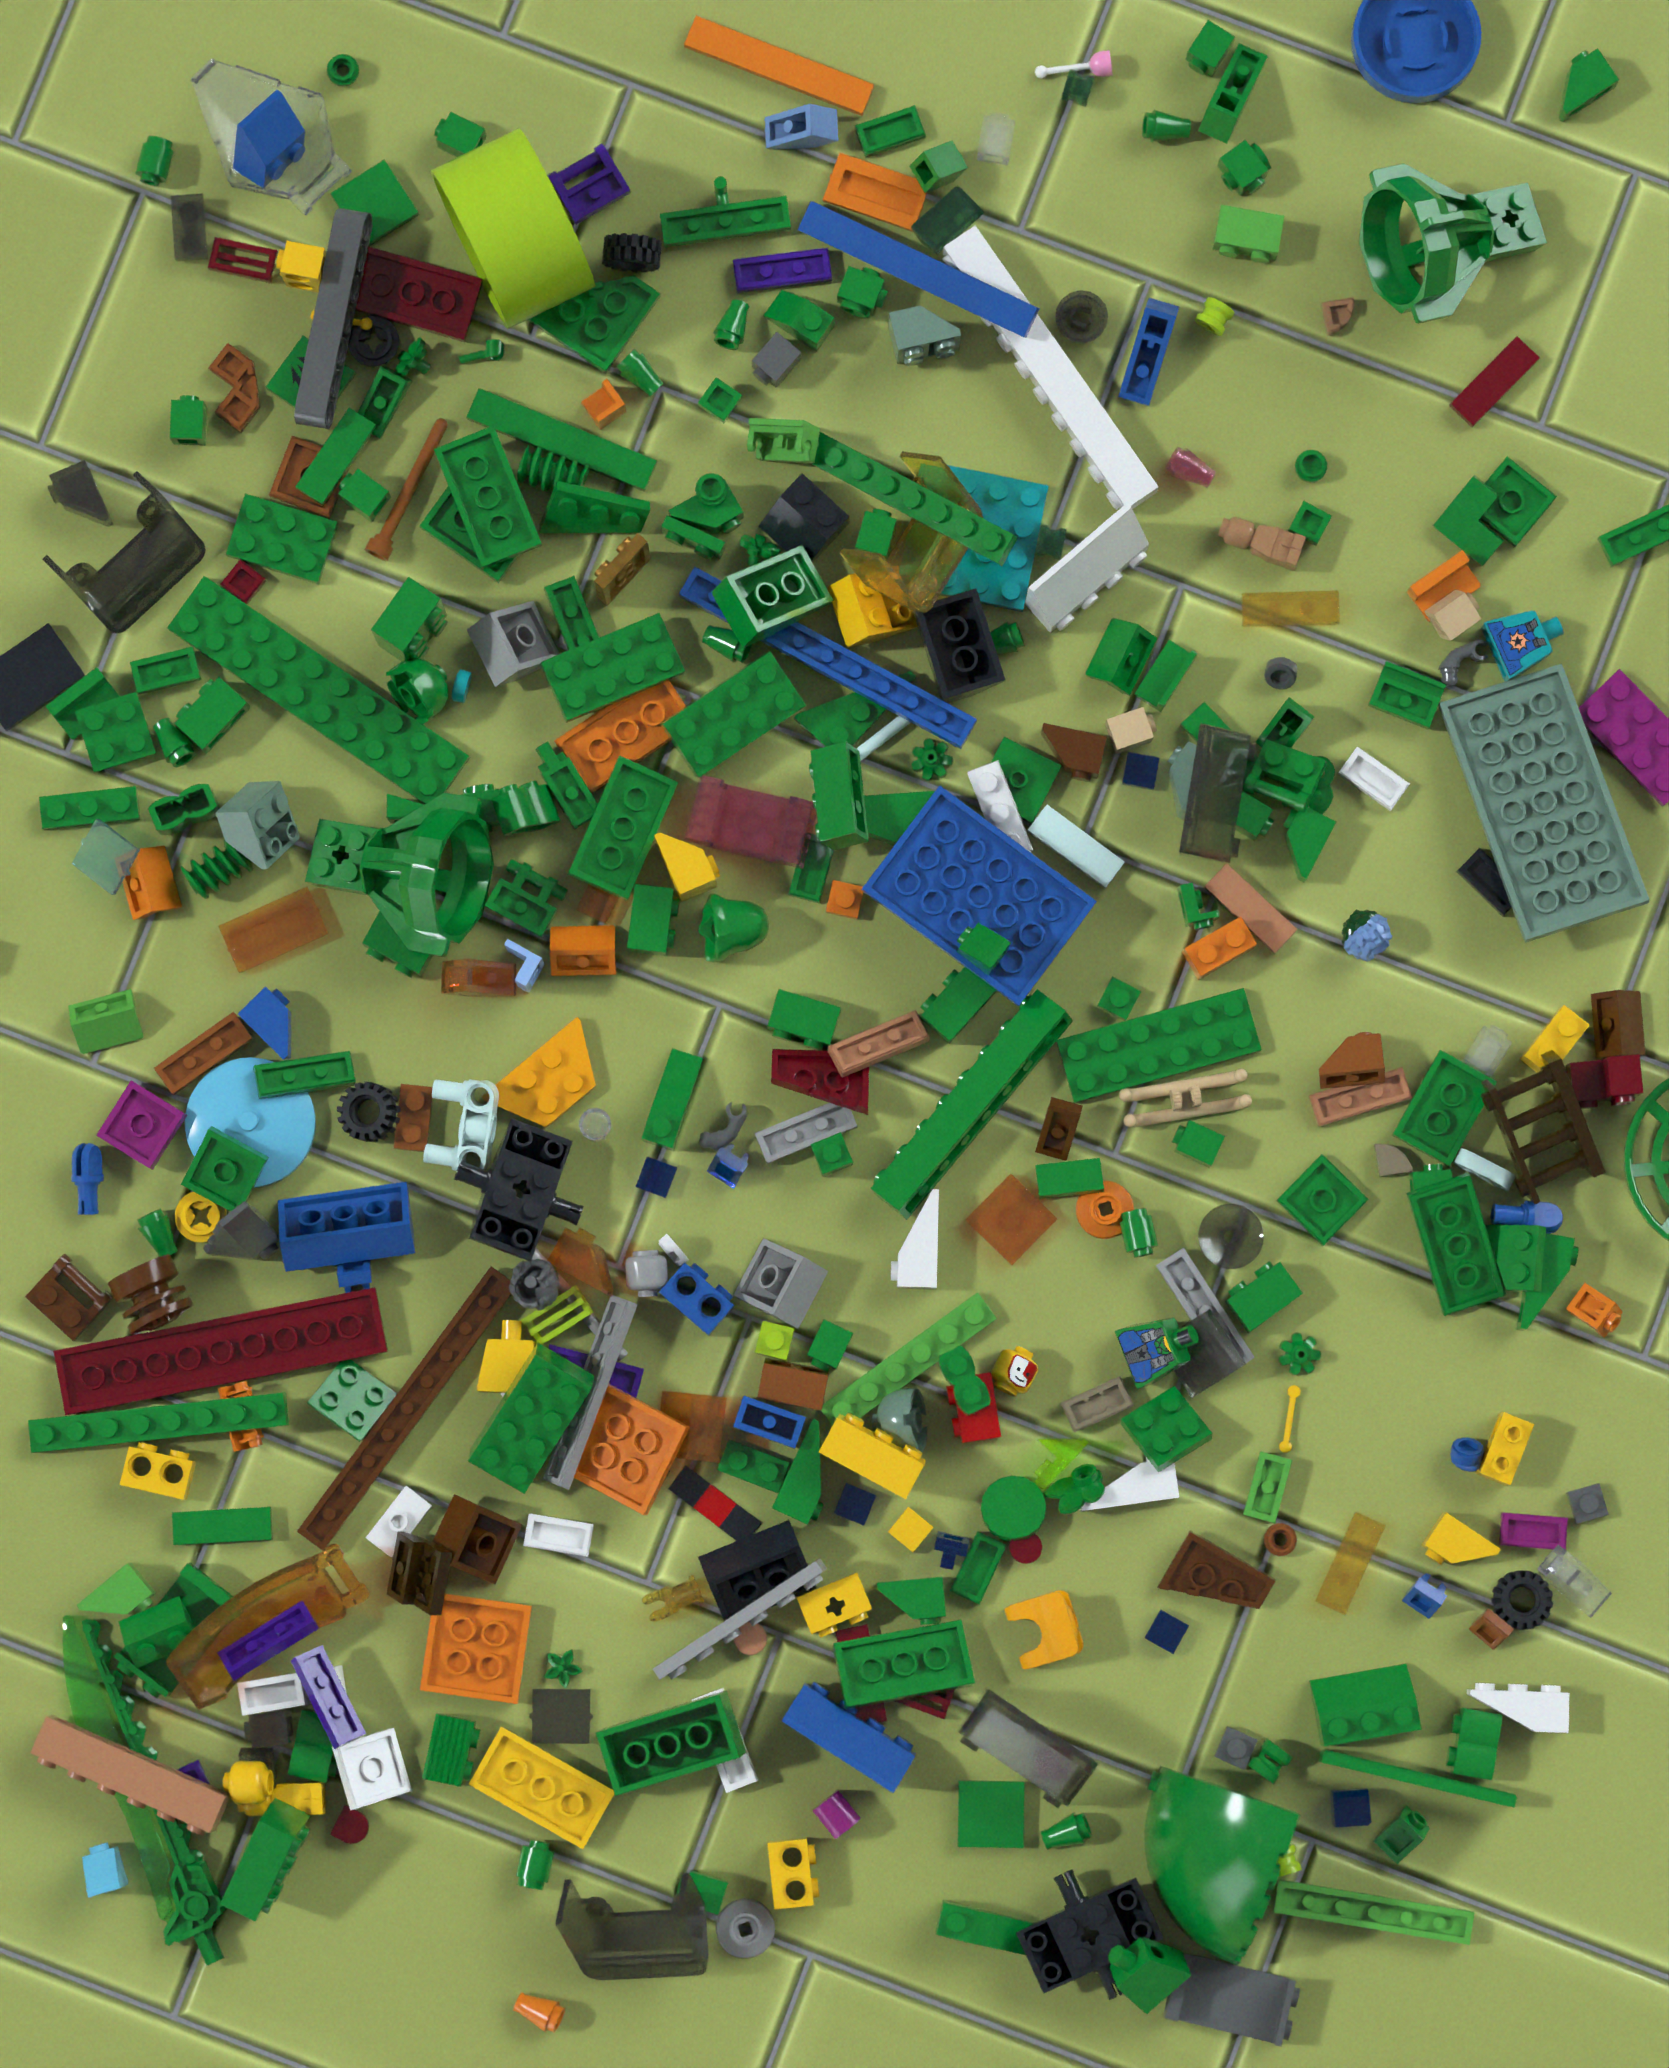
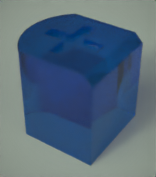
M1368 1788L1331 1790L1330 1801L1333 1827L1368 1826L1371 1823Z

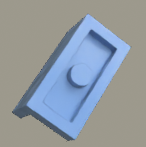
M507 939L504 944L507 951L525 961L514 981L519 988L529 993L545 964L538 955Z

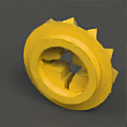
M193 1191L179 1201L175 1210V1223L179 1232L185 1238L194 1242H208L209 1237L214 1234L213 1230L218 1221L227 1215V1209ZM192 1206L200 1211L208 1209L210 1206L212 1207L207 1214V1218L212 1224L210 1227L202 1222L191 1227L196 1219L194 1211L191 1209Z

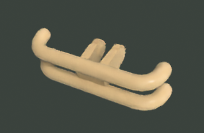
M1238 1069L1221 1074L1132 1089L1124 1088L1119 1093L1120 1099L1124 1102L1170 1095L1172 1105L1170 1109L1133 1115L1128 1114L1124 1117V1124L1127 1127H1141L1247 1108L1252 1104L1250 1095L1244 1094L1234 1098L1202 1103L1200 1090L1243 1082L1248 1077L1247 1071Z

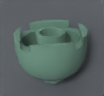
M904 1388L895 1390L885 1396L878 1406L877 1414L872 1416L873 1431L875 1432L877 1428L893 1436L894 1438L891 1443L901 1448H904L905 1444L923 1452L927 1443L928 1427L922 1428V1415H927L921 1391L915 1388Z

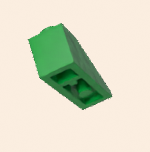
M1240 43L1238 44L1208 104L1198 130L1199 132L1226 144L1228 143L1267 60V55Z
M672 1048L641 1139L643 1142L674 1151L703 1058Z
M1546 1233L1541 1292H1522L1516 1330L1523 1331L1530 1326L1570 1271V1265H1576L1579 1247L1574 1246L1575 1238Z
M816 1419L812 1420L772 1506V1509L807 1525L810 1519L817 1521L824 1506V1503L819 1501L821 1497L819 1421Z
M943 1900L935 1934L971 1944L1026 1955L1016 1932L1030 1926L1034 1922Z

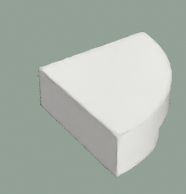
M668 1234L659 1240V1246L677 1266L681 1267L684 1262L686 1263L689 1260Z

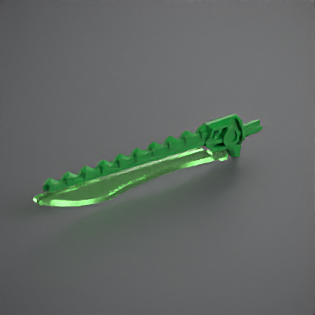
M65 1615L63 1617V1663L67 1693L75 1724L123 1746L99 1684L104 1682L129 1749L157 1761L158 1752L152 1746L144 1747L143 1744L147 1727L140 1720L138 1722L132 1720L135 1701L129 1695L124 1696L120 1693L124 1675L117 1669L115 1671L109 1668L113 1650L106 1644H98L101 1624L95 1619L82 1621V1630L98 1667L97 1670H94L74 1618L71 1615ZM116 1792L115 1797L127 1820L157 1906L159 1919L167 1922L163 1930L165 1944L170 1946L174 1942H181L193 1936L206 1966L223 1959L224 1955L211 1927L216 1925V1921L224 1914L227 1907L220 1904L222 1896L206 1860L203 1861L204 1855L198 1849L189 1848L192 1831L186 1828V1823H178L177 1818L175 1822H170L157 1816L158 1810L153 1808L175 1864L169 1880L170 1890L176 1906L174 1911L166 1885L171 1866L148 1807L146 1805L145 1809L131 1805L126 1801L127 1796Z

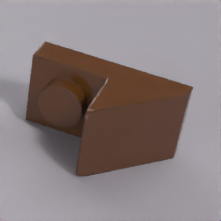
M1051 1097L1035 1152L1066 1161L1083 1106Z

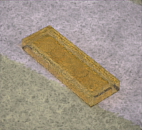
M1339 590L1241 594L1242 627L1340 623Z
M1358 1512L1354 1513L1315 1602L1343 1615L1346 1614L1386 1525Z

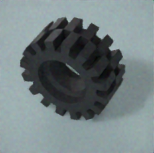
M627 233L606 235L604 237L602 264L606 267H611V269H621V271L625 272L627 270L636 273L637 271L642 273L654 272L660 268L662 243L654 237L648 238L646 235L638 236V234L633 233L632 235Z
M359 1082L354 1084L355 1088H347L345 1090L348 1093L347 1096L341 1095L339 1101L343 1102L342 1107L337 1106V1112L341 1113V1117L337 1118L338 1122L344 1125L342 1127L343 1131L349 1133V1136L366 1142H378V1139L384 1140L388 1138L387 1133H393L396 1130L393 1127L394 1122L399 1124L400 1118L396 1117V1113L401 1112L400 1106H396V1102H398L397 1097L392 1095L390 1089L372 1082H365L364 1084ZM374 1100L379 1106L380 1113L374 1123L366 1125L360 1121L358 1110L364 1101Z
M1517 1570L1507 1573L1506 1576L1497 1581L1498 1584L1492 1591L1494 1594L1493 1598H1491V1604L1494 1606V1613L1512 1628L1520 1630L1533 1629L1544 1623L1545 1618L1549 1617V1611L1553 1608V1593L1549 1589L1547 1581L1543 1580L1539 1574L1526 1570ZM1518 1587L1530 1589L1535 1597L1534 1606L1526 1613L1515 1611L1510 1604L1511 1593Z

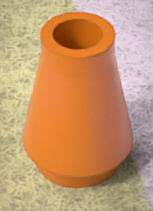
M524 1993L518 1996L513 2009L542 2031L547 2032L549 2030L553 2033L560 2026L565 2013V2008L559 2006L558 2001L534 1997Z

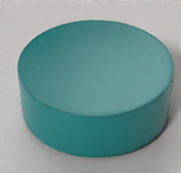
M461 669L457 672L451 695L453 701L465 703L472 672Z

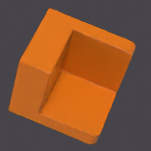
M608 379L601 382L602 388L581 401L583 407L600 430L626 413L625 403Z

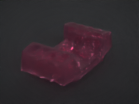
M702 775L699 777L684 840L725 852L803 869L817 811L812 801L790 796V799L728 785L725 783V780Z

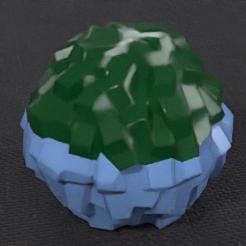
M1356 909L1349 919L1343 923L1341 932L1343 935L1342 944L1348 955H1353L1357 960L1361 959L1366 962L1375 958L1374 955L1376 956L1386 950L1389 946L1388 940L1392 939L1387 918L1375 911H1359Z

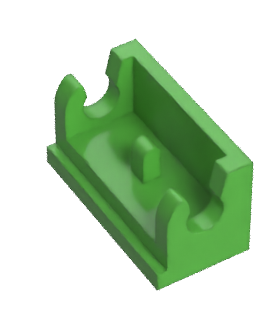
M749 418L748 424L750 428L747 449L750 452H755L756 449V459L760 461L815 462L820 433L819 427L805 420Z

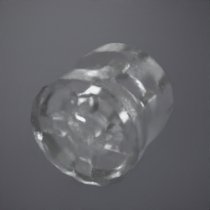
M592 1108L585 1111L580 1117L579 1128L584 1138L592 1142H600L610 1135L612 1122L605 1111Z

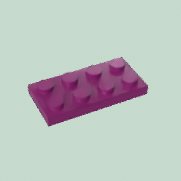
M1618 669L1579 707V711L1586 730L1663 807L1669 801V718Z

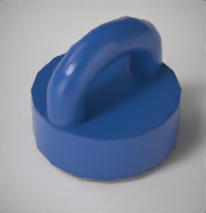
M1472 1438L1456 1439L1451 1447L1450 1456L1452 1463L1464 1471H1477L1483 1460V1445Z

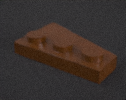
M1190 1530L1157 1588L1260 1609L1276 1579Z

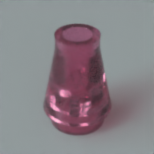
M1177 447L1166 466V470L1171 472V476L1202 485L1206 488L1210 485L1216 473L1215 470L1207 466L1188 448L1183 450Z

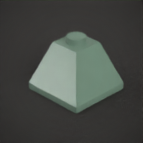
M1189 741L1184 748L1178 745L1167 761L1172 764L1168 774L1177 817L1181 820H1184L1223 759L1218 754Z

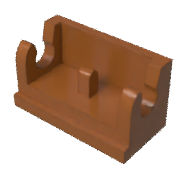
M765 1358L757 1398L822 1411L829 1371L826 1372L816 1367Z

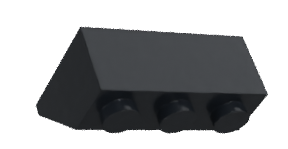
M976 588L914 607L915 620L941 700L947 703L974 696L1005 681Z
M790 1520L698 1557L724 1621L808 1566ZM802 1585L793 1593L798 1597L817 1589V1587L814 1585L806 1590L804 1585Z

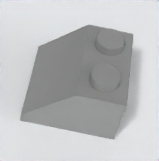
M534 601L491 612L467 629L495 687L517 681L541 669L540 664L542 661L560 654Z
M763 1238L733 1296L798 1329L828 1271L809 1259Z

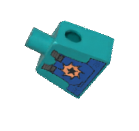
M1535 610L1484 622L1481 626V631L1504 682L1515 679L1550 656L1553 650L1549 640L1564 634L1562 625L1557 617L1541 623Z

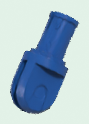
M81 1143L75 1147L72 1154L71 1182H75V1185L78 1186V1214H99L98 1185H100L101 1181H104L102 1154L97 1145Z
M1526 1200L1521 1206L1493 1204L1490 1219L1492 1225H1540L1546 1227V1233L1551 1234L1556 1232L1562 1225L1563 1214L1556 1204L1550 1202L1534 1204L1532 1201Z

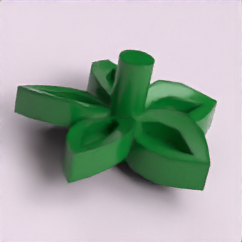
M573 1649L565 1652L561 1657L557 1654L548 1653V1661L554 1667L547 1670L544 1678L554 1679L558 1677L560 1684L566 1689L570 1682L569 1675H578L583 1672L579 1666L571 1664L574 1659Z

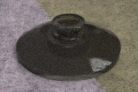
M1224 1204L1212 1209L1204 1217L1199 1227L1198 1240L1203 1254L1211 1263L1225 1269H1237L1248 1265L1258 1256L1263 1245L1264 1233L1260 1220L1250 1209L1238 1204ZM1227 1231L1235 1233L1236 1240L1234 1243H1227L1225 1241L1224 1234Z

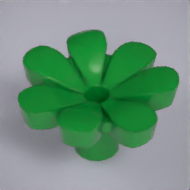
M421 337L409 345L408 352L403 350L399 353L397 359L402 362L396 366V372L407 375L410 369L415 368L424 375L429 371L431 364L423 359L427 349L424 347L426 343Z
M744 534L740 539V545L748 550L749 558L747 565L749 566L760 563L762 558L770 559L779 555L781 549L777 548V545L772 542L765 543L766 537L761 534H756L755 539L750 535Z
M927 738L923 742V749L918 746L913 748L912 755L917 760L911 763V768L915 772L922 769V779L925 781H930L934 773L938 778H944L947 775L944 766H951L953 764V757L945 755L948 745L945 742H940L935 746L934 740ZM930 756L934 757L933 760H929L928 758Z
M1295 1332L1291 1335V1343L1287 1340H1283L1280 1343L1279 1348L1285 1354L1279 1356L1278 1361L1282 1366L1291 1365L1289 1368L1290 1374L1298 1375L1301 1368L1306 1373L1314 1371L1315 1368L1312 1361L1321 1359V1352L1313 1350L1316 1344L1314 1337L1308 1336L1304 1341L1302 1334ZM1300 1351L1303 1352V1356H1302V1357H1299V1356H1298V1353H1299Z

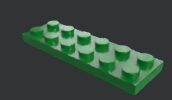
M1244 988L1056 1041L1073 1103L1262 1050Z

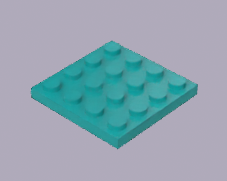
M923 460L918 480L919 485L1018 537L1003 566L911 518L899 572L902 586H905L906 589L945 597L976 588L981 604L1023 612L1049 485Z

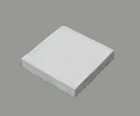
M394 1728L358 1738L336 1749L332 1746L350 1810L412 1791Z

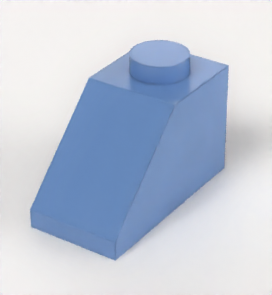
M807 104L765 117L766 149L816 148L838 141L837 109Z

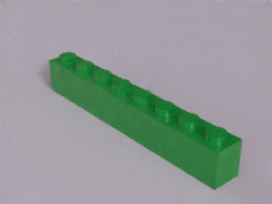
M1038 989L1032 995L1026 996L1020 1004L1016 1015L1003 1023L999 1029V1035L991 1044L982 1048L975 1064L959 1076L955 1088L938 1101L934 1113L929 1119H924L917 1126L914 1137L908 1144H903L897 1150L893 1162L887 1169H882L876 1175L873 1181L874 1184L870 1189L907 1220L1073 1022L1067 1011Z

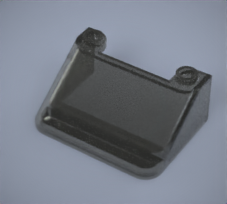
M1200 723L1179 856L1230 864L1231 857L1238 858L1240 839L1234 838L1246 764L1247 761H1254L1256 743L1250 742L1251 735Z

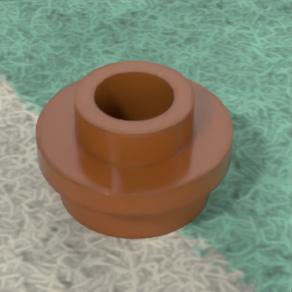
M1284 1523L1270 1526L1264 1535L1266 1549L1276 1556L1288 1555L1294 1550L1297 1543L1295 1531ZM1278 1533H1282L1286 1537V1543L1283 1546H1278L1274 1542V1537Z

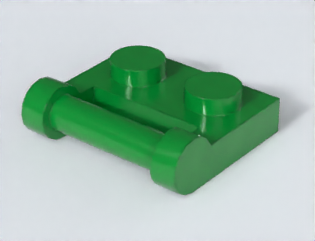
M1266 739L1251 773L1246 778L1243 791L1252 795L1257 792L1293 805L1295 810L1304 813L1327 766L1326 760ZM1263 775L1301 788L1302 791L1298 794L1264 782L1262 777Z

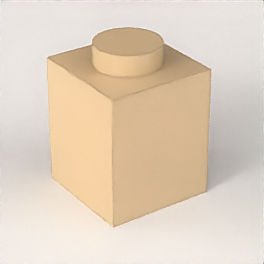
M1456 589L1424 611L1439 636L1449 641L1481 620L1480 615L1476 611L1480 607L1475 598L1469 592L1466 594Z
M1144 707L1106 719L1105 722L1115 754L1152 742L1154 738L1153 733L1157 732L1152 714L1146 715Z

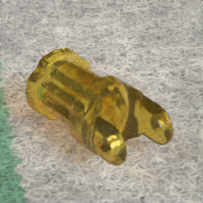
M694 1575L689 1576L688 1581L671 1588L667 1585L646 1594L642 1598L643 1604H651L658 1600L665 1602L663 1608L650 1614L649 1619L653 1622L679 1612V1608L696 1601L699 1603L705 1602Z

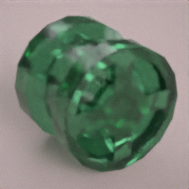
M1070 69L1061 100L1069 101L1072 99L1077 101L1080 106L1086 107L1095 76H1081L1076 70Z
M1041 524L1035 555L1043 556L1047 554L1051 555L1053 559L1060 560L1067 529L1060 527L1054 530L1050 529L1046 524Z

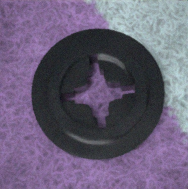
M366 316L372 320V327L369 330H364L361 326L353 325L348 347L351 355L361 365L364 364L375 368L376 366L387 364L397 354L400 343L399 335L395 326L389 320L378 316ZM373 329H375L378 339L384 341L382 344L377 345L375 354H373L370 345L360 343L371 339Z

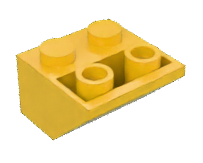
M898 566L849 574L827 587L834 600L832 604L847 648L870 644L918 627L905 586H902Z

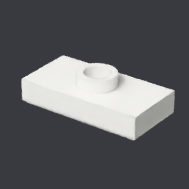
M405 1486L366 1536V1539L392 1558L397 1532L411 1534L432 1505L408 1486Z

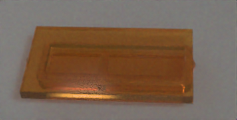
M304 887L218 926L227 945V951L230 952L239 974L329 934L321 918L320 910L317 908L308 887Z

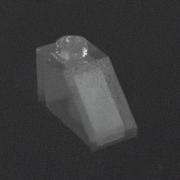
M1559 1545L1546 1556L1543 1563L1537 1568L1552 1586L1590 1618L1612 1594L1583 1562Z

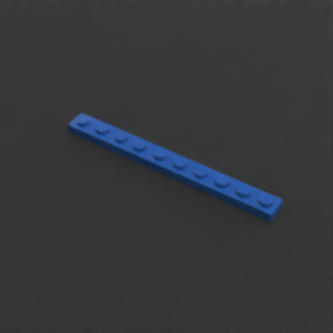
M694 567L679 592V597L728 623L711 593L721 583V580ZM795 622L770 637L761 640L763 643L959 749L963 747L977 722V719L799 622Z

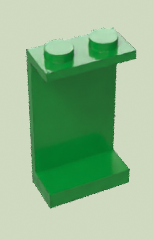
M187 1563L179 1573L181 1574L158 1604L180 1596L191 1617L198 1643L140 1668L135 1667L125 1646L114 1656L119 1661L117 1668L130 1678L136 1674L145 1682L142 1687L156 1698L160 1695L165 1698L171 1695L242 1604L192 1563Z

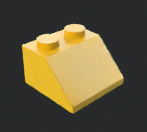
M661 832L654 835L656 845L681 902L717 887L716 878L720 877V872L713 855L706 857L703 849Z

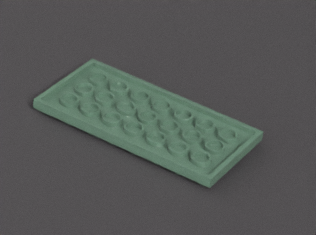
M1562 664L1439 703L1442 718L1525 943L1649 903L1650 899Z

